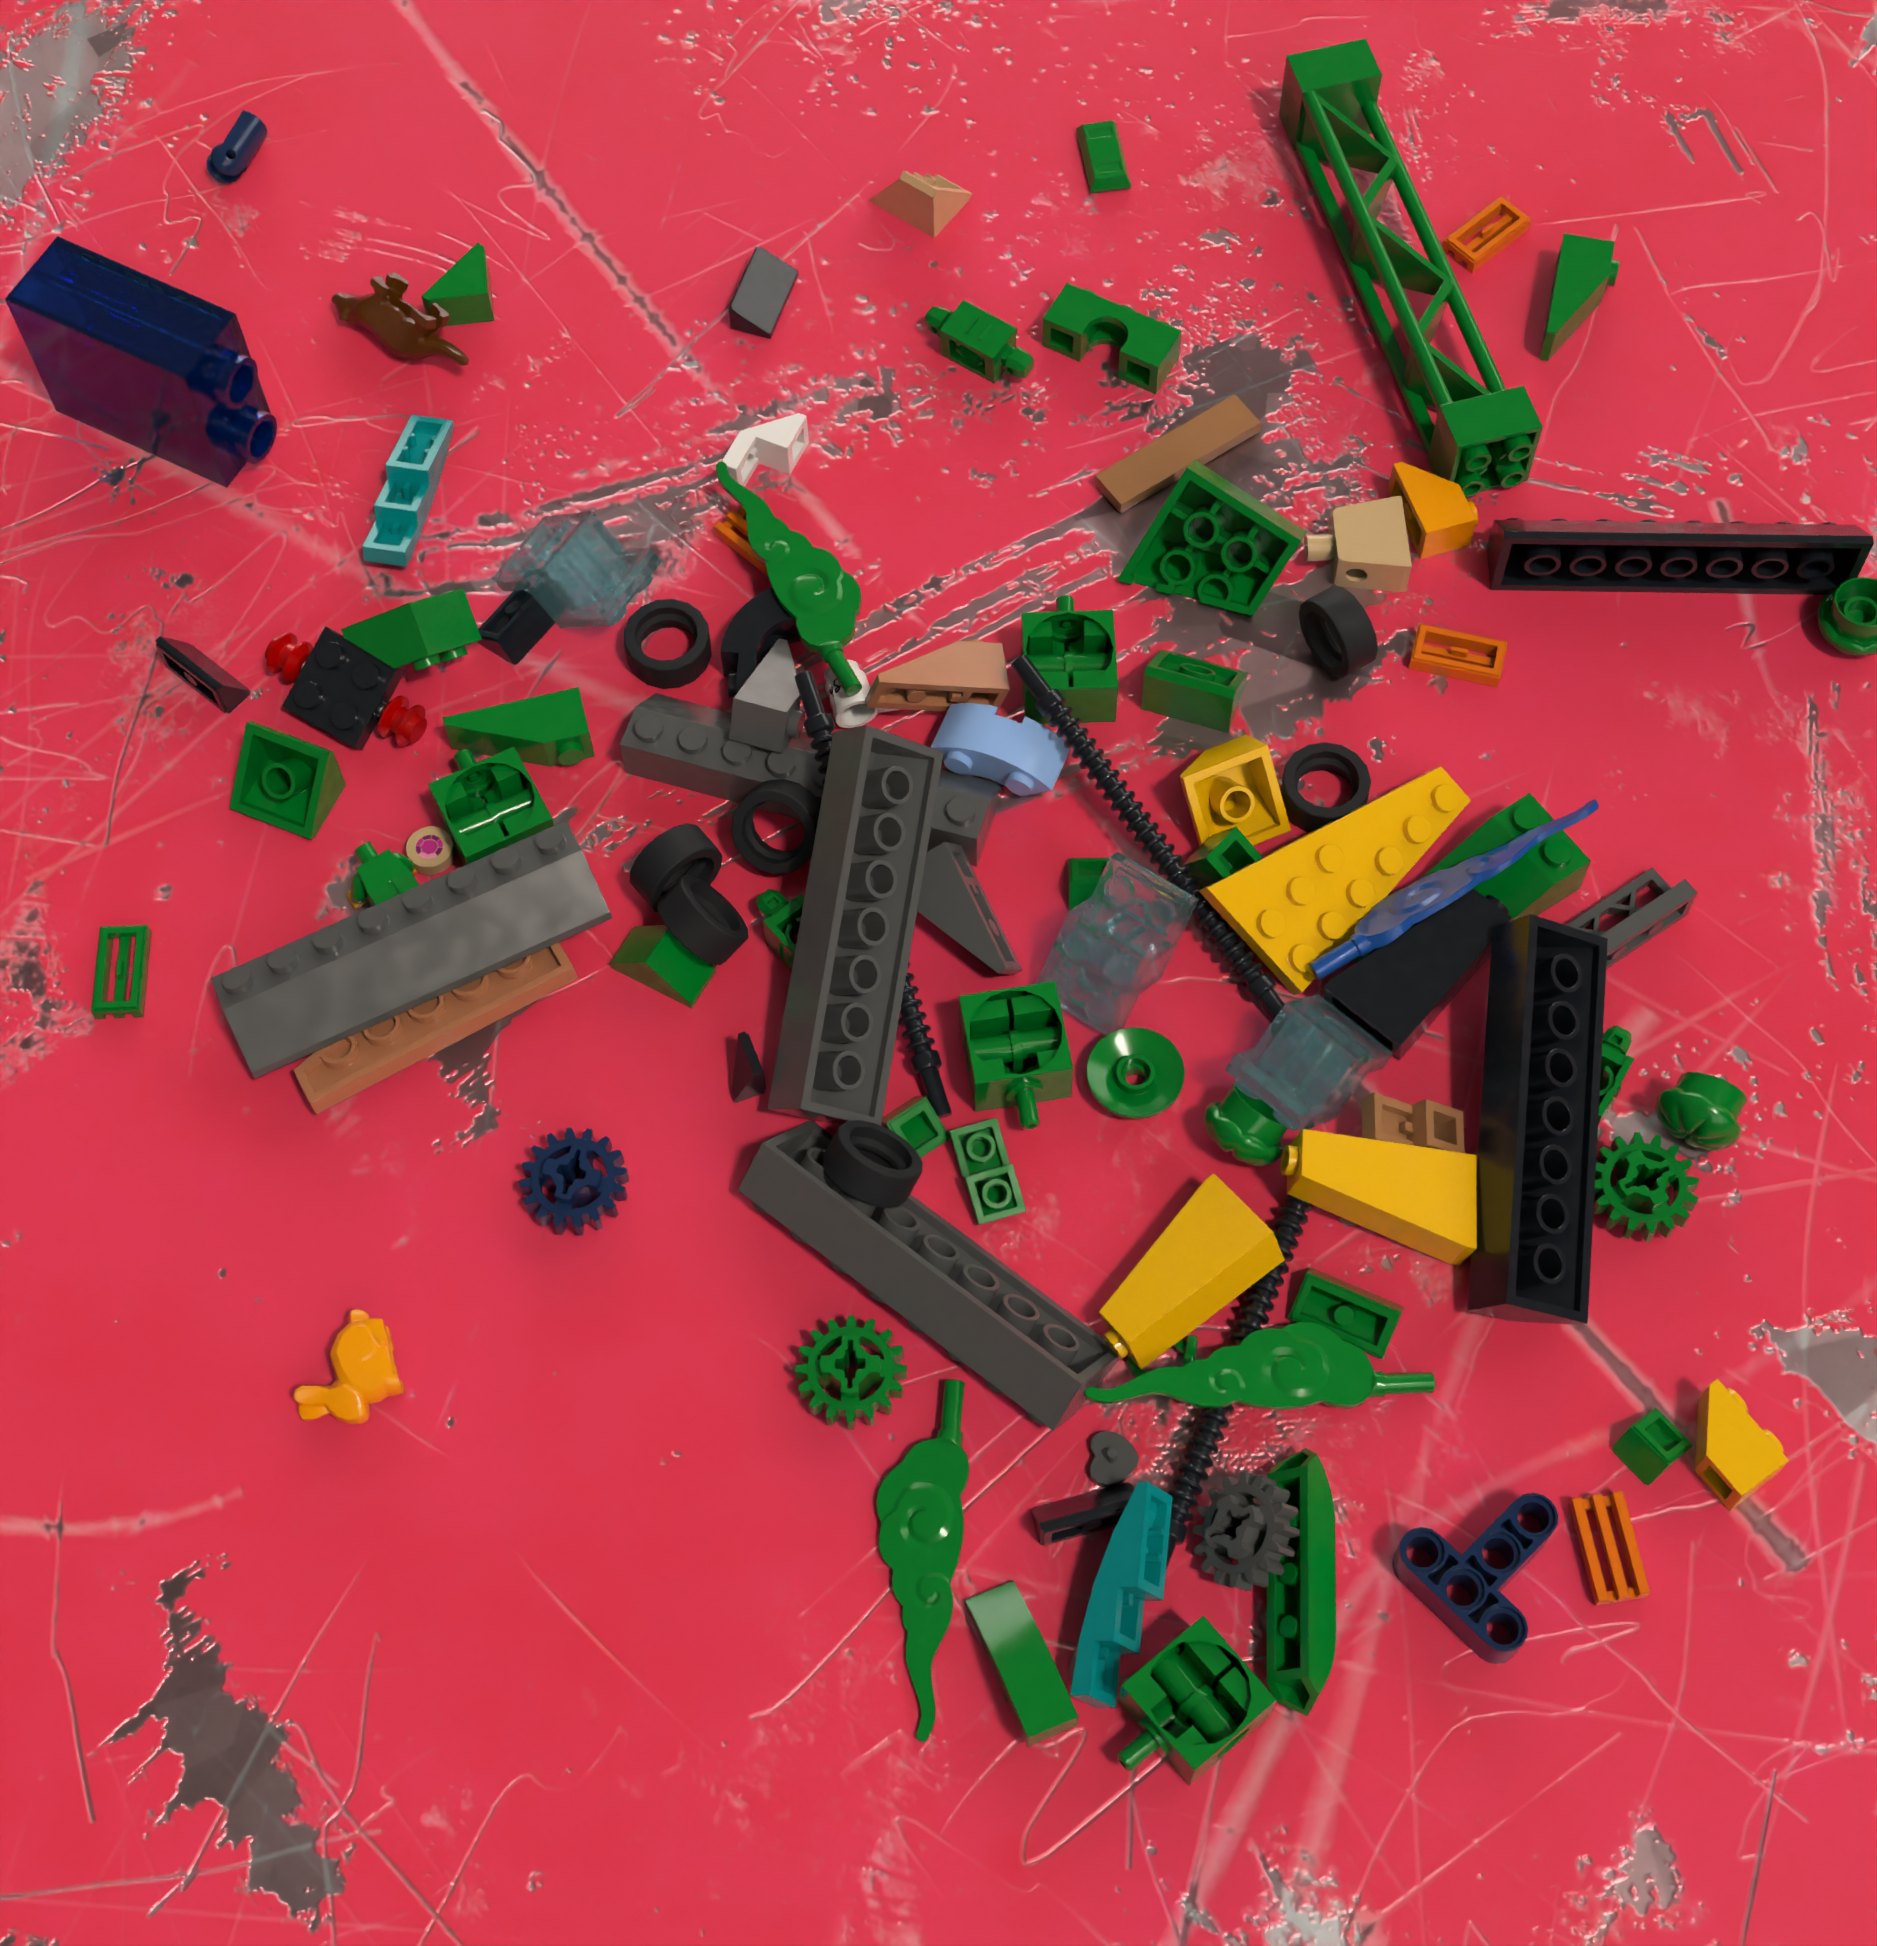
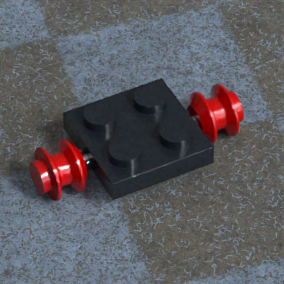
M326 626L314 648L307 641L297 644V637L291 632L275 637L268 644L265 651L267 670L272 674L282 671L283 679L288 683H294L282 705L284 708L359 750H363L378 720L380 735L390 737L395 733V742L401 747L407 746L411 742H417L424 734L427 720L425 719L426 713L423 706L415 705L409 709V700L403 695L389 701L406 670L400 667L392 668L345 639L340 633Z

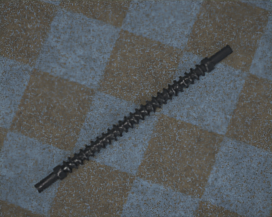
M1026 654L1018 657L1011 666L1037 700L1035 704L1036 709L1042 717L1050 718L1048 722L1050 727H1058L1057 737L1066 738L1064 747H1072L1074 749L1072 758H1080V768L1089 769L1087 778L1097 780L1095 789H1103L1105 791L1103 800H1111L1113 802L1110 806L1111 810L1120 811L1118 820L1120 822H1128L1126 831H1134L1136 833L1134 842H1142L1144 844L1142 852L1152 855L1150 863L1159 864L1158 874L1167 875L1166 885L1175 886L1173 894L1174 896L1181 895L1183 897L1181 905L1191 908L1189 916L1191 918H1199L1200 921L1197 923V927L1199 929H1207L1205 938H1213L1215 940L1213 949H1221L1223 951L1222 961L1229 960L1231 962L1229 970L1230 972L1237 971L1239 973L1237 981L1247 984L1245 992L1253 1002L1259 1001L1286 1039L1301 1030L1302 1026L1274 990L1276 982L1269 973L1262 974L1260 971L1262 964H1255L1252 961L1254 953L1245 952V941H1237L1236 937L1238 934L1235 930L1230 931L1228 929L1229 924L1220 918L1221 915L1199 892V890L1205 887L1198 888L1196 885L1198 877H1190L1188 875L1190 866H1182L1180 864L1182 855H1174L1172 853L1175 849L1174 845L1165 844L1166 834H1158V823L1149 822L1151 818L1150 812L1143 813L1141 811L1143 803L1141 801L1134 802L1135 792L1126 791L1127 781H1119V771L1110 769L1112 761L1110 759H1102L1104 750L1094 748L1096 739H1088L1086 737L1089 731L1087 728L1079 727L1081 719L1071 717L1073 708H1065L1066 699L1058 689H1051Z
M803 671L795 675L794 678L807 719L804 721V727L807 736L814 738L810 744L811 748L818 750L814 759L822 762L818 771L820 774L826 775L833 737L832 732L835 729L831 714L824 711L812 671ZM907 973L900 1010L902 1018L899 1019L898 1025L905 1026L906 1031L902 1033V1037L910 1041V1044L906 1046V1050L913 1052L914 1055L910 1059L913 1073L920 1075L927 1099L939 1119L952 1115L938 1070L942 1066L938 1051L931 1048L935 1040L927 1037L931 1027L923 1024V1020L927 1017L925 1012L919 1011V1007H921L923 1002L921 999H915V994H917L919 989L916 986H911L910 983L915 977L912 973Z
M1289 1194L1284 1196L1283 1201L1287 1206H1282L1279 1209V1215L1282 1218L1274 1221V1227L1277 1231L1273 1232L1285 1261L1249 1287L1253 1293L1247 1294L1244 1297V1301L1248 1306L1239 1309L1243 1319H1238L1234 1322L1238 1332H1232L1229 1335V1339L1233 1344L1227 1346L1240 1345L1249 1334L1263 1329L1261 1325L1269 1323V1317L1265 1313L1274 1310V1304L1270 1300H1275L1279 1297L1276 1287H1281L1284 1284V1279L1280 1275L1286 1274L1289 1271V1267L1285 1262H1290L1294 1258L1290 1250L1298 1247V1241L1295 1237L1303 1235V1229L1300 1225L1308 1222V1217L1305 1213L1312 1211V1204ZM1232 1405L1223 1408H1207V1410L1200 1411L1199 1418L1202 1420V1423L1194 1425V1431L1197 1433V1436H1192L1188 1439L1192 1449L1183 1452L1187 1462L1178 1465V1470L1182 1475L1173 1478V1484L1176 1486V1489L1168 1491V1494L1173 1496L1166 1570L1176 1545L1183 1544L1188 1528L1184 1523L1193 1519L1189 1509L1198 1506V1501L1194 1496L1203 1493V1487L1199 1483L1200 1481L1208 1480L1205 1468H1211L1214 1465L1210 1455H1215L1219 1452L1215 1442H1220L1224 1439V1434L1220 1429L1229 1426V1421L1225 1416L1234 1413Z

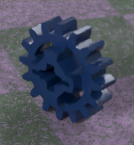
M566 1128L564 1140L558 1141L552 1133L548 1134L547 1141L549 1147L544 1150L534 1145L531 1151L536 1160L535 1163L523 1162L521 1166L527 1179L519 1181V1186L522 1194L528 1196L524 1200L528 1212H537L536 1217L539 1225L542 1227L554 1220L556 1233L560 1235L564 1233L567 1225H573L578 1236L583 1235L584 1224L589 1222L597 1230L602 1229L600 1217L605 1213L616 1218L618 1211L614 1200L626 1201L628 1197L626 1188L622 1184L629 1182L627 1168L621 1167L625 1163L621 1151L611 1152L612 1144L607 1136L595 1143L593 1131L588 1128L583 1133L582 1138H575L572 1128ZM594 1159L604 1166L607 1171V1177L603 1176L600 1170L594 1169ZM542 1186L547 1187L548 1192L555 1194V1204L551 1203L544 1196Z

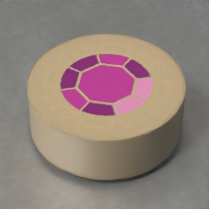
M434 826L423 827L415 831L407 841V856L413 861L417 872L421 874L435 875L442 873L451 866L455 859V847L452 839L442 828Z

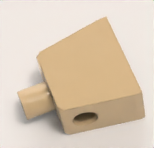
M1402 496L1333 509L1330 515L1327 534L1305 535L1304 555L1306 562L1330 561L1333 583L1340 587L1406 592L1412 564Z

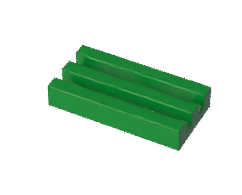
M148 925L100 927L91 1010L96 1019H105L106 1014H113L114 1018H125V1014L131 1013L134 1018L144 1017L152 935ZM132 937H136L130 1001H126ZM120 938L114 1001L107 1002L113 939Z

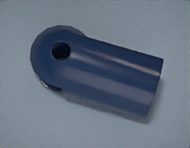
M243 110L224 142L213 148L212 153L207 159V169L216 180L223 183H231L236 181L241 173L246 171L268 133L262 120L256 115Z

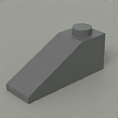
M779 638L733 698L729 739L782 753L792 738L798 739L801 735L805 721V711L800 710L801 697L794 678L797 673L787 640Z
M943 842L929 850L926 855L917 911L998 974L1015 975L1021 972L1022 969L962 846Z

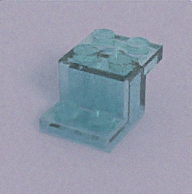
M593 511L544 516L492 579L502 591L528 590L560 628L612 626L627 613L626 606L632 598L650 585L653 580L652 574L661 564L662 560L652 548L625 550Z
M1116 852L1110 856L1092 897L1068 912L1036 984L1056 981L1061 1008L1104 1035L1123 1029L1138 996L1162 978L1199 899L1123 854Z
M1317 994L1286 1002L1254 1049L1235 1054L1225 1070L1236 1078L1235 1085L1241 1092L1253 1099L1260 1098L1274 1109L1273 1116L1278 1122L1291 1130L1298 1129L1301 1131L1302 1129H1311L1334 1120L1368 1073L1383 1069L1394 1053L1326 999Z

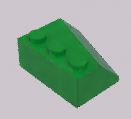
M1194 460L1182 474L1117 581L1128 584H1140L1155 588V591L1186 596L1200 600L1201 603L1253 616L1307 531L1197 460Z

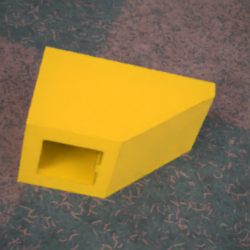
M1716 1379L1707 1387L1698 1400L1694 1470L1727 1509L1731 1511L1773 1479L1789 1460L1784 1455L1783 1446L1778 1438L1769 1430L1761 1429L1748 1414L1747 1405L1742 1397L1733 1389H1726Z

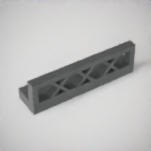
M1652 867L1566 926L1608 939L1606 969H1608L1685 917L1698 892L1686 879L1671 888ZM1647 886L1659 896L1642 908L1635 907L1636 894ZM1628 900V906L1621 905L1623 902ZM1611 914L1627 917L1608 931H1599V921L1604 915ZM1592 924L1591 930L1585 929L1586 927Z

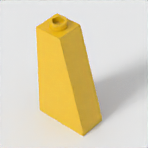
M1302 1129L1293 1142L1284 1147L1281 1157L1282 1175H1287V1194L1448 1264L1460 1265L1477 1249L1476 1155Z
M1213 1173L1202 1183L1099 1311L1108 1329L1103 1334V1338L1119 1359H1123L1128 1355L1141 1370L1285 1261L1274 1232Z

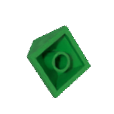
M1161 649L1146 666L1141 709L1229 734L1248 672Z
M249 721L245 727L229 808L311 840L316 837L344 790L346 783L332 751Z

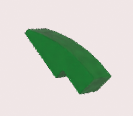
M1011 1581L965 1600L1004 1698L1010 1704L1027 1747L1077 1727L1078 1714L1038 1626L1015 1582Z

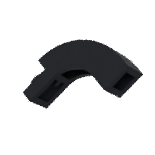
M772 588L761 592L746 603L734 616L725 632L721 646V659L724 677H728L729 698L735 697L779 638L787 640L788 644L801 641L796 621L778 602Z

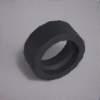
M1333 585L1307 599L1300 605L1299 620L1305 641L1316 660L1331 675L1344 678L1376 659L1378 651L1377 638L1371 620L1355 596L1345 588Z
M675 599L655 600L641 606L629 618L624 629V646L628 664L634 675L647 685L662 689L679 688L695 681L707 669L712 656L709 627L702 613L687 602ZM675 627L683 629L694 637V646L685 655L674 660L661 661L650 658L643 653L641 647L643 640L649 634L661 628Z
M1323 742L1307 745L1292 755L1285 765L1280 791L1289 820L1302 830L1311 833L1367 804L1371 779L1367 765L1357 753L1342 745ZM1320 770L1334 772L1345 778L1351 785L1353 790L1352 796L1347 803L1341 806L1331 808L1315 806L1305 800L1298 792V780L1309 772Z
M786 779L765 781L753 788L742 799L733 813L731 832L734 844L744 860L758 870L772 874L793 872L805 865L812 857L821 804L815 795L800 783ZM774 801L785 804L796 812L803 823L805 831L804 839L797 848L792 851H782L774 849L762 841L755 830L753 822L754 813L760 805L765 802Z
M686 823L675 826L657 836L638 855L630 870V883L654 912H658L657 902L681 877L685 875L694 876L710 885L715 880L722 866V854L697 825Z
M690 875L681 877L657 902L658 913L672 935L693 954L710 964H723L749 938L748 928L733 905L721 893L697 877Z
M854 1120L846 1121L838 1127L824 1153L822 1166L834 1184L851 1197L872 1206L893 1208L899 1207L907 1201L922 1173L923 1162L917 1151L905 1139L893 1131L875 1123Z

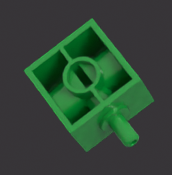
M1061 595L1056 599V611L1022 612L1021 656L1026 654L1051 689H1058L1066 699L1065 708H1073L1071 717L1080 718L1081 723L1116 722L1118 676L1113 610L1075 611L1073 597ZM1022 681L1024 717L1026 716L1040 724H1048L1050 718L1041 716L1035 707L1037 700Z
M514 746L479 762H476L470 750H459L454 756L459 771L428 784L438 816L446 832L450 835L464 866L554 826L553 818Z
M1056 981L959 996V1026L975 1112L1017 1106L1021 1127L1024 1129L1036 1128L1040 1124L1036 1102L1069 1098L1072 1094L1073 1065Z
M1203 1615L1121 1685L1118 1702L1137 1723L1142 1733L1117 1754V1759L1127 1771H1132L1157 1750L1190 1786L1270 1717L1277 1699Z

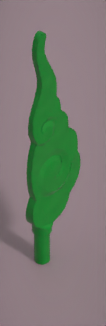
M718 462L716 465L718 480L724 490L745 511L750 547L758 560L766 565L768 579L774 595L784 610L796 621L798 635L802 644L809 651L820 654L823 661L828 663L847 696L856 695L861 691L862 685L845 658L842 648L850 643L855 635L856 618L861 609V591L857 581L841 568L839 561L834 555L824 549L813 547L806 536L789 530L782 520L773 515L763 499L740 485L729 475L725 462Z
M1298 1322L1289 1324L1282 1329L1268 1328L1254 1331L1240 1345L1222 1347L1214 1351L1207 1359L1189 1362L1184 1367L1157 1368L1111 1389L1087 1387L1084 1391V1397L1089 1401L1101 1404L1120 1403L1148 1395H1162L1201 1408H1223L1239 1403L1262 1409L1291 1410L1323 1403L1330 1407L1351 1409L1362 1405L1370 1397H1384L1385 1394L1433 1393L1435 1379L1432 1372L1393 1374L1376 1372L1373 1370L1368 1356L1362 1349L1343 1341L1335 1332L1323 1325L1313 1322Z
M946 1380L944 1382L941 1425L937 1431V1438L921 1441L914 1445L905 1456L903 1462L892 1469L884 1478L877 1496V1514L881 1522L879 1548L884 1562L893 1571L892 1588L896 1599L903 1607L902 1619L907 1631L906 1662L921 1707V1720L916 1736L918 1741L923 1743L929 1739L935 1724L936 1706L932 1685V1663L951 1623L954 1607L950 1583L958 1566L964 1536L961 1496L968 1483L970 1467L967 1454L962 1448L963 1433L961 1432L965 1383L960 1380Z

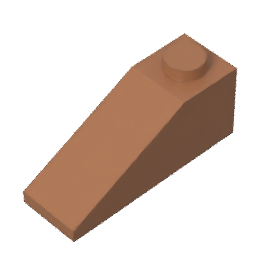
M978 639L957 641L879 673L865 698V705L869 708L947 712L951 704L979 703L996 706L999 709L1010 691L1002 643L984 642Z

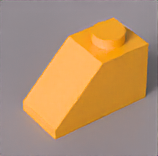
M1404 462L1394 463L1388 492L1391 497L1402 496L1406 529L1420 559L1470 546L1474 528L1478 525V512L1472 500L1467 501L1460 485Z

